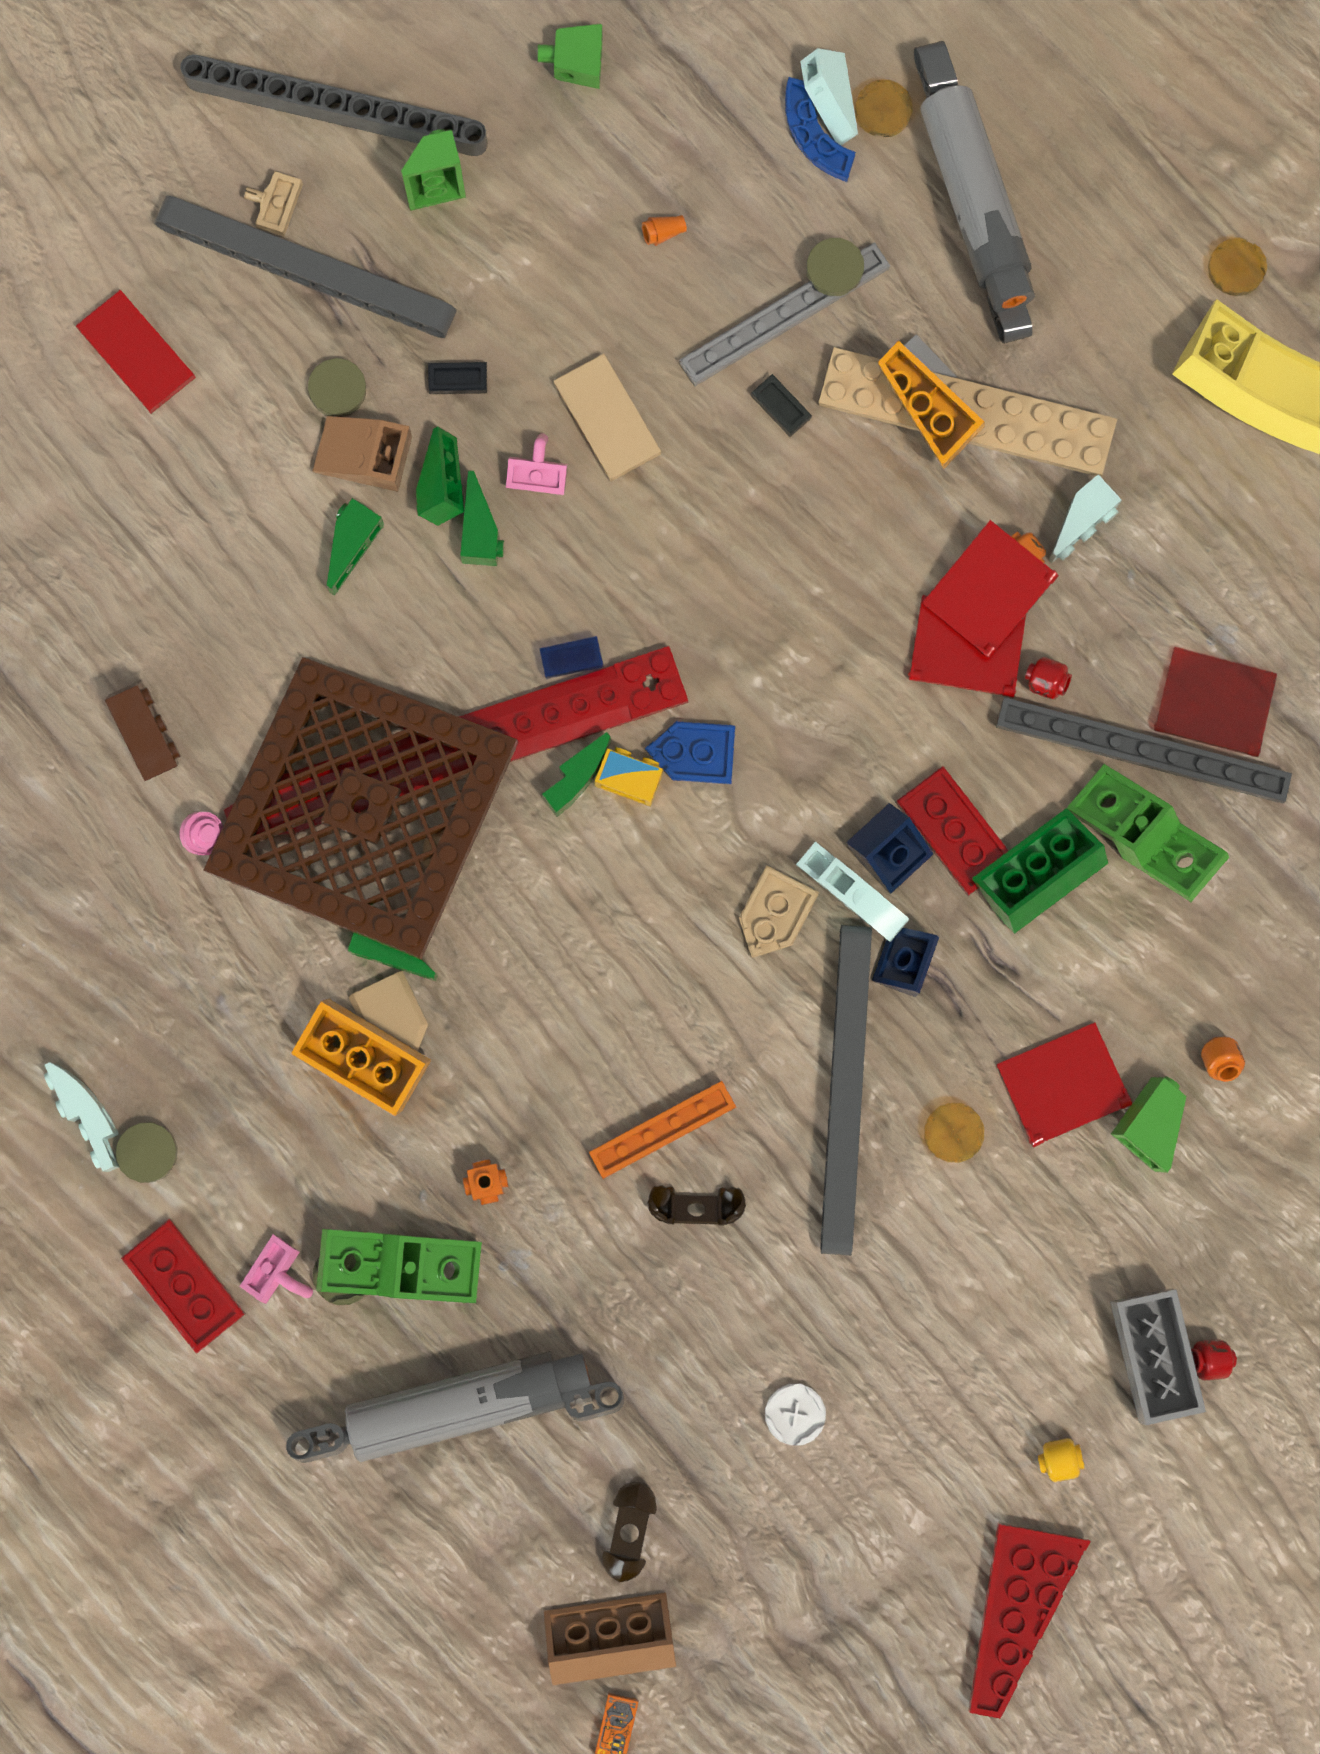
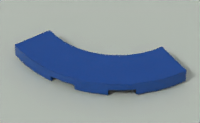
M788 77L785 94V113L795 143L816 167L839 180L848 182L856 152L841 146L828 134L824 133L817 120L815 106L805 89L804 81Z

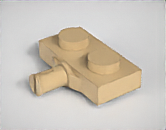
M274 171L271 182L264 192L250 187L246 188L244 199L260 203V212L255 223L258 229L285 236L303 186L301 179Z

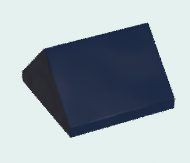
M902 928L891 942L886 939L872 981L913 997L919 995L939 936Z

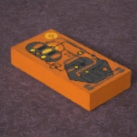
M608 1693L595 1754H627L639 1700Z

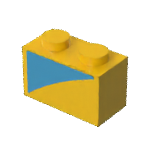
M615 747L614 751L607 749L595 779V787L651 807L663 775V769L659 768V763L644 757L642 761L631 757L632 753Z

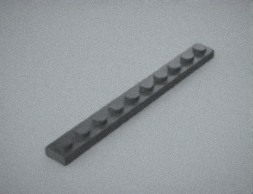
M1006 697L1002 701L996 728L1282 804L1286 802L1292 773Z

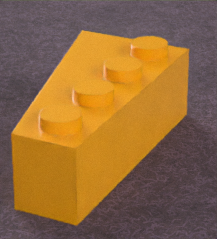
M898 340L878 362L879 367L942 468L945 469L985 427V423Z

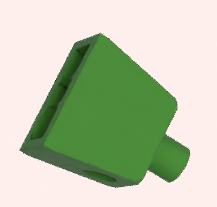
M602 24L557 29L555 45L538 44V62L554 63V78L559 81L600 89L603 41Z

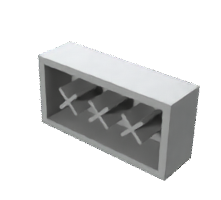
M1164 1289L1110 1301L1139 1423L1150 1425L1206 1412L1177 1289Z

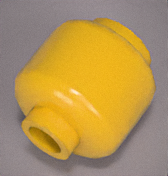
M1070 1438L1046 1442L1043 1445V1454L1038 1455L1041 1473L1047 1472L1049 1479L1053 1482L1078 1478L1080 1469H1085L1080 1444L1075 1445L1074 1441Z

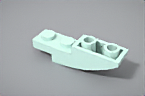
M814 842L796 864L889 942L893 940L909 921V918L817 842Z
M51 1062L45 1064L47 1073L44 1074L46 1083L50 1090L55 1089L59 1099L56 1101V1107L61 1117H66L68 1121L75 1122L81 1119L82 1123L78 1124L79 1130L84 1140H89L94 1151L90 1152V1156L97 1169L101 1167L103 1172H110L119 1168L108 1140L119 1135L105 1107L95 1094L72 1073Z

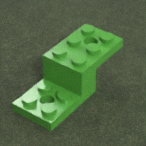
M1105 764L1067 807L1077 819L1112 840L1122 859L1189 902L1194 900L1229 858L1225 850L1181 824L1172 805ZM1106 799H1116V803L1109 808L1102 807V803ZM1186 857L1193 858L1190 866L1186 868L1178 866L1181 859Z
M322 1229L316 1291L378 1295L400 1299L476 1303L482 1242ZM352 1253L355 1256L356 1264L352 1270L348 1271L344 1266V1260L347 1255ZM451 1262L454 1265V1274L451 1278L447 1279L443 1271L445 1265Z

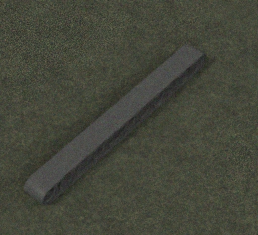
M189 55L181 62L180 69L185 82L191 90L414 143H419L423 136L429 135L432 131L448 128L453 130L457 152L469 156L482 155L488 147L485 126L474 119L200 55ZM195 70H201V73L197 76L190 75ZM221 77H229L226 82H218ZM250 83L257 84L253 89H246V86ZM277 90H285L282 95H273ZM306 96L313 97V99L309 102L301 101V99ZM332 103L341 104L338 108H329V105ZM361 109L369 110L365 115L356 114ZM390 115L397 117L392 122L384 121ZM416 122L425 123L421 128L412 127ZM472 135H478L481 137L478 141L475 142L468 140V138Z
M173 196L165 197L154 221L158 228L167 233L438 338L446 337L457 311L452 305Z
M841 925L820 1244L821 1254L851 1256L853 1249L872 927Z

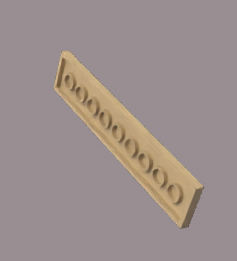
M833 348L819 399V406L919 431L881 371L878 364L879 358ZM934 373L985 423V427L969 444L1094 476L1099 474L1102 477L1117 422L1116 418Z

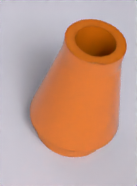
M683 215L649 217L647 221L642 222L643 237L648 245L654 244L657 246L687 231Z

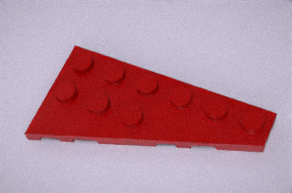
M998 1523L968 1709L969 1713L1001 1719L1018 1686L1017 1683L1026 1665L1029 1664L1033 1656L1032 1653L1039 1639L1042 1638L1063 1597V1592L1068 1582L1076 1572L1077 1565L1091 1542L1089 1539Z

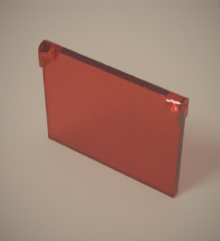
M1174 647L1158 715L1154 724V731L1258 758L1261 753L1263 735L1277 673Z

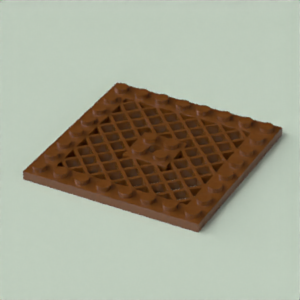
M302 657L203 870L217 878L422 960L519 742L517 739ZM335 703L347 707L350 710H347L339 714V711ZM331 705L334 716L320 722L316 711ZM362 714L377 720L366 724ZM312 715L315 724L306 727L308 720ZM357 715L361 726L346 732L342 721ZM338 723L341 735L327 740L323 729ZM389 724L404 730L392 734ZM384 726L388 737L373 743L369 731ZM318 732L322 743L308 748L304 737ZM364 734L368 745L353 750L350 739ZM415 734L430 741L419 745ZM411 736L415 747L400 753L396 742ZM298 742H300L303 751L293 754ZM345 742L349 753L334 759L330 748ZM391 744L395 755L380 761L376 750ZM442 745L458 751L446 755ZM438 747L442 758L426 763L422 752ZM325 750L329 761L315 767L311 756ZM371 752L375 764L361 769L357 758ZM418 754L422 766L407 772L403 760ZM469 755L476 757L474 765L472 764ZM465 757L469 768L454 774L450 762ZM306 758L310 769L295 775L292 764ZM352 760L356 771L345 767L341 776L337 766ZM399 763L402 774L388 780L384 768ZM445 765L449 776L434 782L430 771ZM287 768L290 778L281 781ZM333 769L337 780L322 785L318 774ZM379 771L382 781L367 775ZM425 773L429 785L414 790L410 779ZM313 777L317 788L302 793L299 782ZM468 777L462 791H460L457 781ZM406 781L410 793L400 796L402 791L395 787V785ZM453 784L457 795L441 801L438 789ZM294 785L297 796L283 802L279 790ZM335 789L330 802H328L325 793ZM433 792L437 803L422 809L418 797ZM275 795L278 804L268 808ZM320 795L324 807L310 812L306 801ZM358 800H368L369 807L365 812H354V805ZM413 800L417 812L402 817L398 806ZM301 804L305 815L290 821L286 809ZM456 804L450 818H448L445 808ZM394 809L398 820L387 824ZM440 811L444 822L429 828L425 816ZM281 812L285 823L271 829L267 817ZM323 816L321 822L329 827L317 831L313 820ZM421 819L425 830L410 836L406 824ZM262 822L265 831L256 835L258 828ZM308 822L312 834L297 839L293 828ZM401 827L405 839L390 845L386 833ZM288 830L292 842L278 847L274 836ZM340 831L355 836V838L344 842ZM444 831L436 846L433 835ZM335 833L339 844L324 850L320 838ZM382 836L385 847L371 853L367 842L378 845ZM428 838L432 850L417 855L413 843ZM269 839L273 850L258 856L254 844ZM315 841L319 853L304 858L301 846ZM362 844L366 855L351 861L347 849ZM408 846L413 858L397 863L394 851ZM249 849L251 851L252 857L246 855ZM295 849L299 861L285 866L281 855ZM342 851L346 863L331 869L327 857ZM389 854L393 866L378 872L374 860ZM276 857L279 868L264 862ZM431 858V861L426 869V872L424 873L420 862H423ZM322 860L326 872L312 877L308 865ZM369 862L373 874L358 880L354 868ZM416 865L420 877L405 883L401 870ZM302 868L306 879L291 874V872ZM349 871L353 883L339 888L334 876ZM396 873L400 885L385 891L381 879ZM329 879L333 890L317 883ZM376 881L380 894L366 899L361 887ZM419 885L412 901L408 890ZM357 890L360 901L344 894ZM403 892L408 904L393 910L389 898ZM383 900L388 912L371 905ZM407 913L405 919L398 917L402 914Z

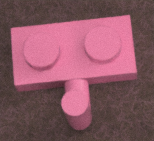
M541 433L537 436L534 442L532 460L509 457L506 488L564 495L568 464L544 461L545 447L548 442L546 434Z
M274 1234L240 1284L242 1289L267 1304L279 1284L290 1292L304 1298H310L313 1294L312 1287L296 1281L286 1274L300 1252Z

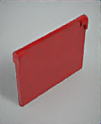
M990 520L922 603L978 648L985 657L991 658L1059 575Z
M922 595L910 672L908 673L909 680L1014 697L1026 615L1000 645L995 654L989 658L985 657L978 648L926 607L922 602L927 596Z
M1095 1022L996 1064L1023 1124L1029 1143L1033 1148L1043 1144L1045 1141L1132 1105V1100L1124 1087Z

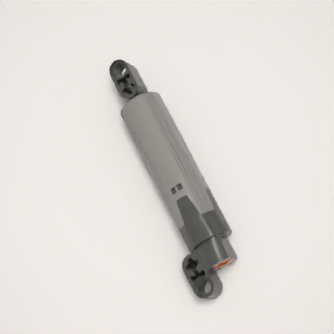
M944 41L915 47L914 60L927 97L920 107L921 114L979 287L987 289L988 305L998 336L1003 344L1031 337L1033 333L1032 323L1026 307L1035 297L1028 275L1032 269L1031 262L972 89L968 88V86L958 85L956 73Z
M551 1351L349 1404L345 1408L346 1426L339 1427L336 1424L330 1423L295 1432L288 1438L286 1450L293 1459L301 1463H308L338 1455L351 1444L356 1459L359 1462H364L566 1408L568 1414L574 1420L587 1421L618 1412L623 1407L624 1394L620 1386L614 1382L591 1385L583 1353L554 1361ZM608 1390L616 1391L618 1393L616 1403L613 1405L602 1403L601 1398L604 1392ZM595 1394V1400L599 1409L595 1410L593 1403L583 1406L584 1412L578 1413L576 1408L572 1409L576 1405L577 1399L581 1398L584 1403L592 1402L593 1400L590 1395ZM332 1432L339 1436V1438L335 1440L334 1446L330 1445L327 1442L318 1444L315 1439L316 1436V1438L320 1441L328 1440L331 1438L330 1433ZM307 1439L309 1441L308 1451L303 1455H297L295 1448L300 1440Z

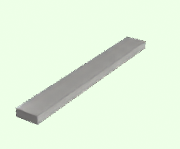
M875 242L860 251L864 259V273L859 285L847 294L890 269V264ZM809 281L681 358L679 363L693 385L697 386L847 294L828 296L820 293Z

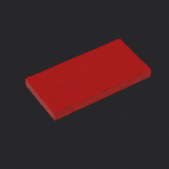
M121 290L76 325L78 331L150 414L196 378L193 372Z
M944 766L895 802L901 811L910 817L928 846L967 896L978 889L972 878L1009 851Z
M171 1219L167 1220L121 1258L196 1354L246 1314Z

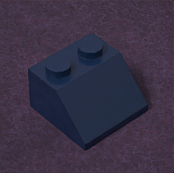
M890 803L846 842L858 861L890 894L934 855L910 817Z

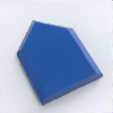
M676 721L667 731L645 748L671 780L732 784L735 725Z

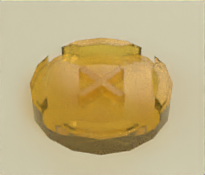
M876 80L867 84L860 91L856 101V118L859 125L868 134L892 137L901 133L908 126L913 112L912 99L908 91L899 83L891 80Z
M1232 238L1220 243L1211 254L1208 263L1209 278L1214 286L1221 292L1232 296H1243L1255 291L1263 281L1267 271L1266 257L1261 248L1255 243L1247 242V239Z
M947 1103L937 1107L928 1116L924 1125V1140L928 1149L936 1158L949 1163H960L971 1159L980 1150L984 1141V1125L980 1116L971 1107L962 1103Z

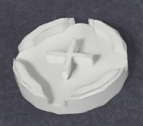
M787 1384L778 1388L769 1397L765 1407V1421L770 1433L780 1442L788 1445L798 1446L813 1441L822 1432L826 1420V1408L821 1397L812 1388L803 1384Z

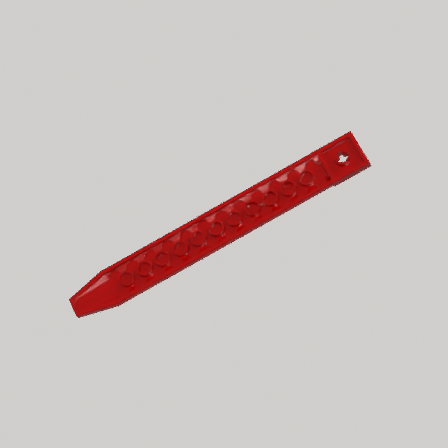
M670 646L459 717L517 739L519 743L510 761L512 762L688 703V698ZM652 676L653 679H658L659 681L654 691H651L649 687L644 688L642 683L646 682V677ZM415 734L419 745L430 741ZM411 736L396 742L400 753L415 747ZM391 744L376 750L380 761L395 755ZM442 745L446 755L458 751ZM438 747L422 752L426 763L442 758ZM371 752L357 758L361 769L375 764ZM418 754L403 760L407 772L422 766ZM469 755L471 762L474 765L476 757ZM465 757L450 762L454 774L469 768ZM329 760L314 764V766L316 767L318 765L328 762ZM352 760L337 766L341 776L345 767L356 771ZM399 763L384 768L388 780L402 774ZM445 765L430 771L434 782L449 776ZM308 766L294 771L295 775L307 771L310 768ZM333 769L318 774L322 785L337 780ZM379 771L367 775L382 781ZM289 773L283 774L281 781L290 778ZM425 773L410 779L414 790L429 785ZM313 777L299 782L302 793L317 788ZM406 781L395 785V787L402 791L400 796L410 793ZM294 785L279 790L283 802L297 796ZM335 789L325 793L328 802H330ZM275 795L268 808L278 804ZM320 795L306 801L310 812L324 807ZM358 800L354 805V812L359 813L367 810L369 807L368 800ZM234 804L224 809L226 818H228ZM301 804L286 809L290 821L305 815ZM281 812L267 817L271 829L285 823ZM323 816L313 820L315 827L323 825L321 822ZM262 822L258 828L256 835L265 831ZM308 822L293 829L296 834L308 830L310 827ZM287 830V831H285V832H283V833H280V834H278V835L289 834V832H288V830Z

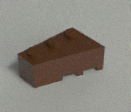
M141 680L109 694L105 702L144 781L177 767L179 764L177 758L181 757L174 741H168L164 732L168 730L161 714L156 715L152 706L155 703L149 689L147 687L144 688Z

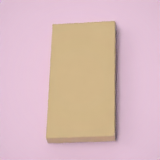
M605 354L553 381L554 386L610 482L661 455L660 448Z

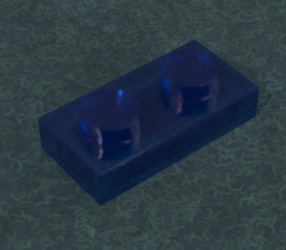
M597 636L539 648L546 679L603 667Z

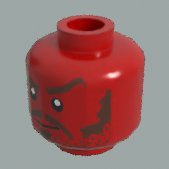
M1048 657L1040 658L1036 664L1031 663L1025 675V679L1029 680V690L1051 700L1066 694L1072 678V674L1068 673L1067 665Z
M1221 1339L1201 1340L1196 1342L1191 1349L1197 1376L1204 1381L1228 1378L1237 1364L1236 1353L1226 1341Z

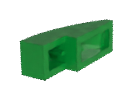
M608 732L559 766L560 773L564 778L542 793L544 801L556 817L567 810L583 794L596 776L606 750L611 743V736Z

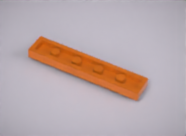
M720 1081L593 1149L589 1154L602 1179L735 1109L736 1105L723 1081Z

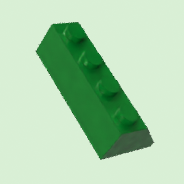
M1066 808L972 879L995 914L1015 934L1109 863L1104 845Z

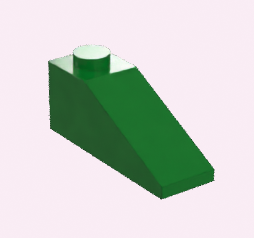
M438 426L432 431L416 488L418 516L437 526L464 512L457 438Z
M468 470L460 553L462 564L497 566L498 557L503 558L504 540H500L498 528L475 472Z
M353 498L349 504L344 503L336 515L337 521L327 579V588L334 596L384 527L381 516Z
M353 933L348 948L350 954L436 981L437 974L423 960Z

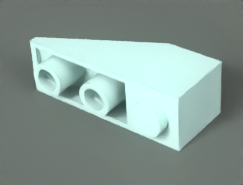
M817 48L800 61L804 86L834 141L842 146L858 134L845 53Z
M1099 474L1082 487L1072 499L1049 558L1051 564L1057 558H1060L1062 561L1075 550L1073 545L1080 539L1083 542L1087 541L1097 531L1095 528L1097 524L1102 520L1106 524L1119 513L1116 508L1122 500Z

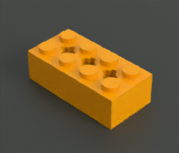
M331 999L320 1002L291 1052L292 1055L394 1116L403 1111L431 1062V1059ZM337 1035L340 1038L341 1045L334 1047L332 1045L334 1040L331 1037ZM363 1051L366 1054L365 1057H367V1060L362 1063L358 1061L360 1056L357 1055V1052ZM389 1066L392 1069L393 1076L386 1078L384 1076L386 1071L382 1070V1068Z

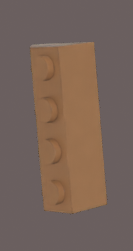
M666 1593L544 1611L548 1664L553 1685L676 1667Z

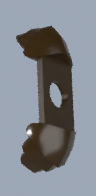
M663 1185L654 1186L647 1202L652 1216L661 1222L672 1225L679 1223L718 1224L719 1226L734 1223L741 1218L746 1207L742 1190L735 1187L728 1189L720 1188L718 1196L675 1195V1189L671 1186L667 1188ZM699 1203L704 1206L705 1212L701 1216H693L687 1209L691 1204Z
M641 1482L625 1484L619 1489L613 1501V1505L618 1507L619 1510L610 1551H603L602 1559L605 1571L619 1583L636 1578L646 1564V1560L640 1557L649 1514H656L657 1506L653 1491ZM626 1524L635 1525L639 1531L638 1538L633 1542H626L621 1538V1528Z

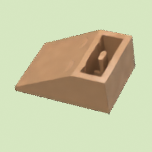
M327 416L313 472L398 492L412 440L410 427L378 419Z

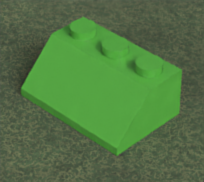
M435 130L429 133V135L423 136L401 170L410 211L466 198L461 164L452 130Z

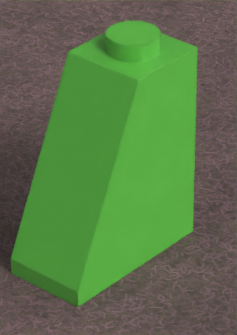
M1167 1076L1151 1077L1111 1133L1114 1138L1154 1172L1168 1173L1172 1166L1187 1097L1179 1090L1180 1085Z

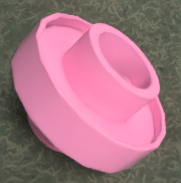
M194 812L188 815L181 824V843L192 854L210 855L223 829V825L219 818L212 813Z

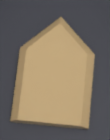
M766 865L739 917L751 957L754 958L792 946L819 892Z
M403 971L384 978L349 996L357 1016L414 1050L419 1051L428 1023Z

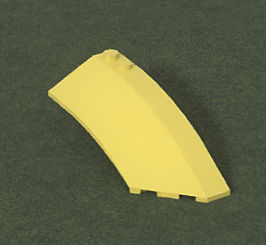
M1216 299L1182 352L1172 374L1216 406L1241 421L1280 440L1320 454V362L1285 346L1265 334Z

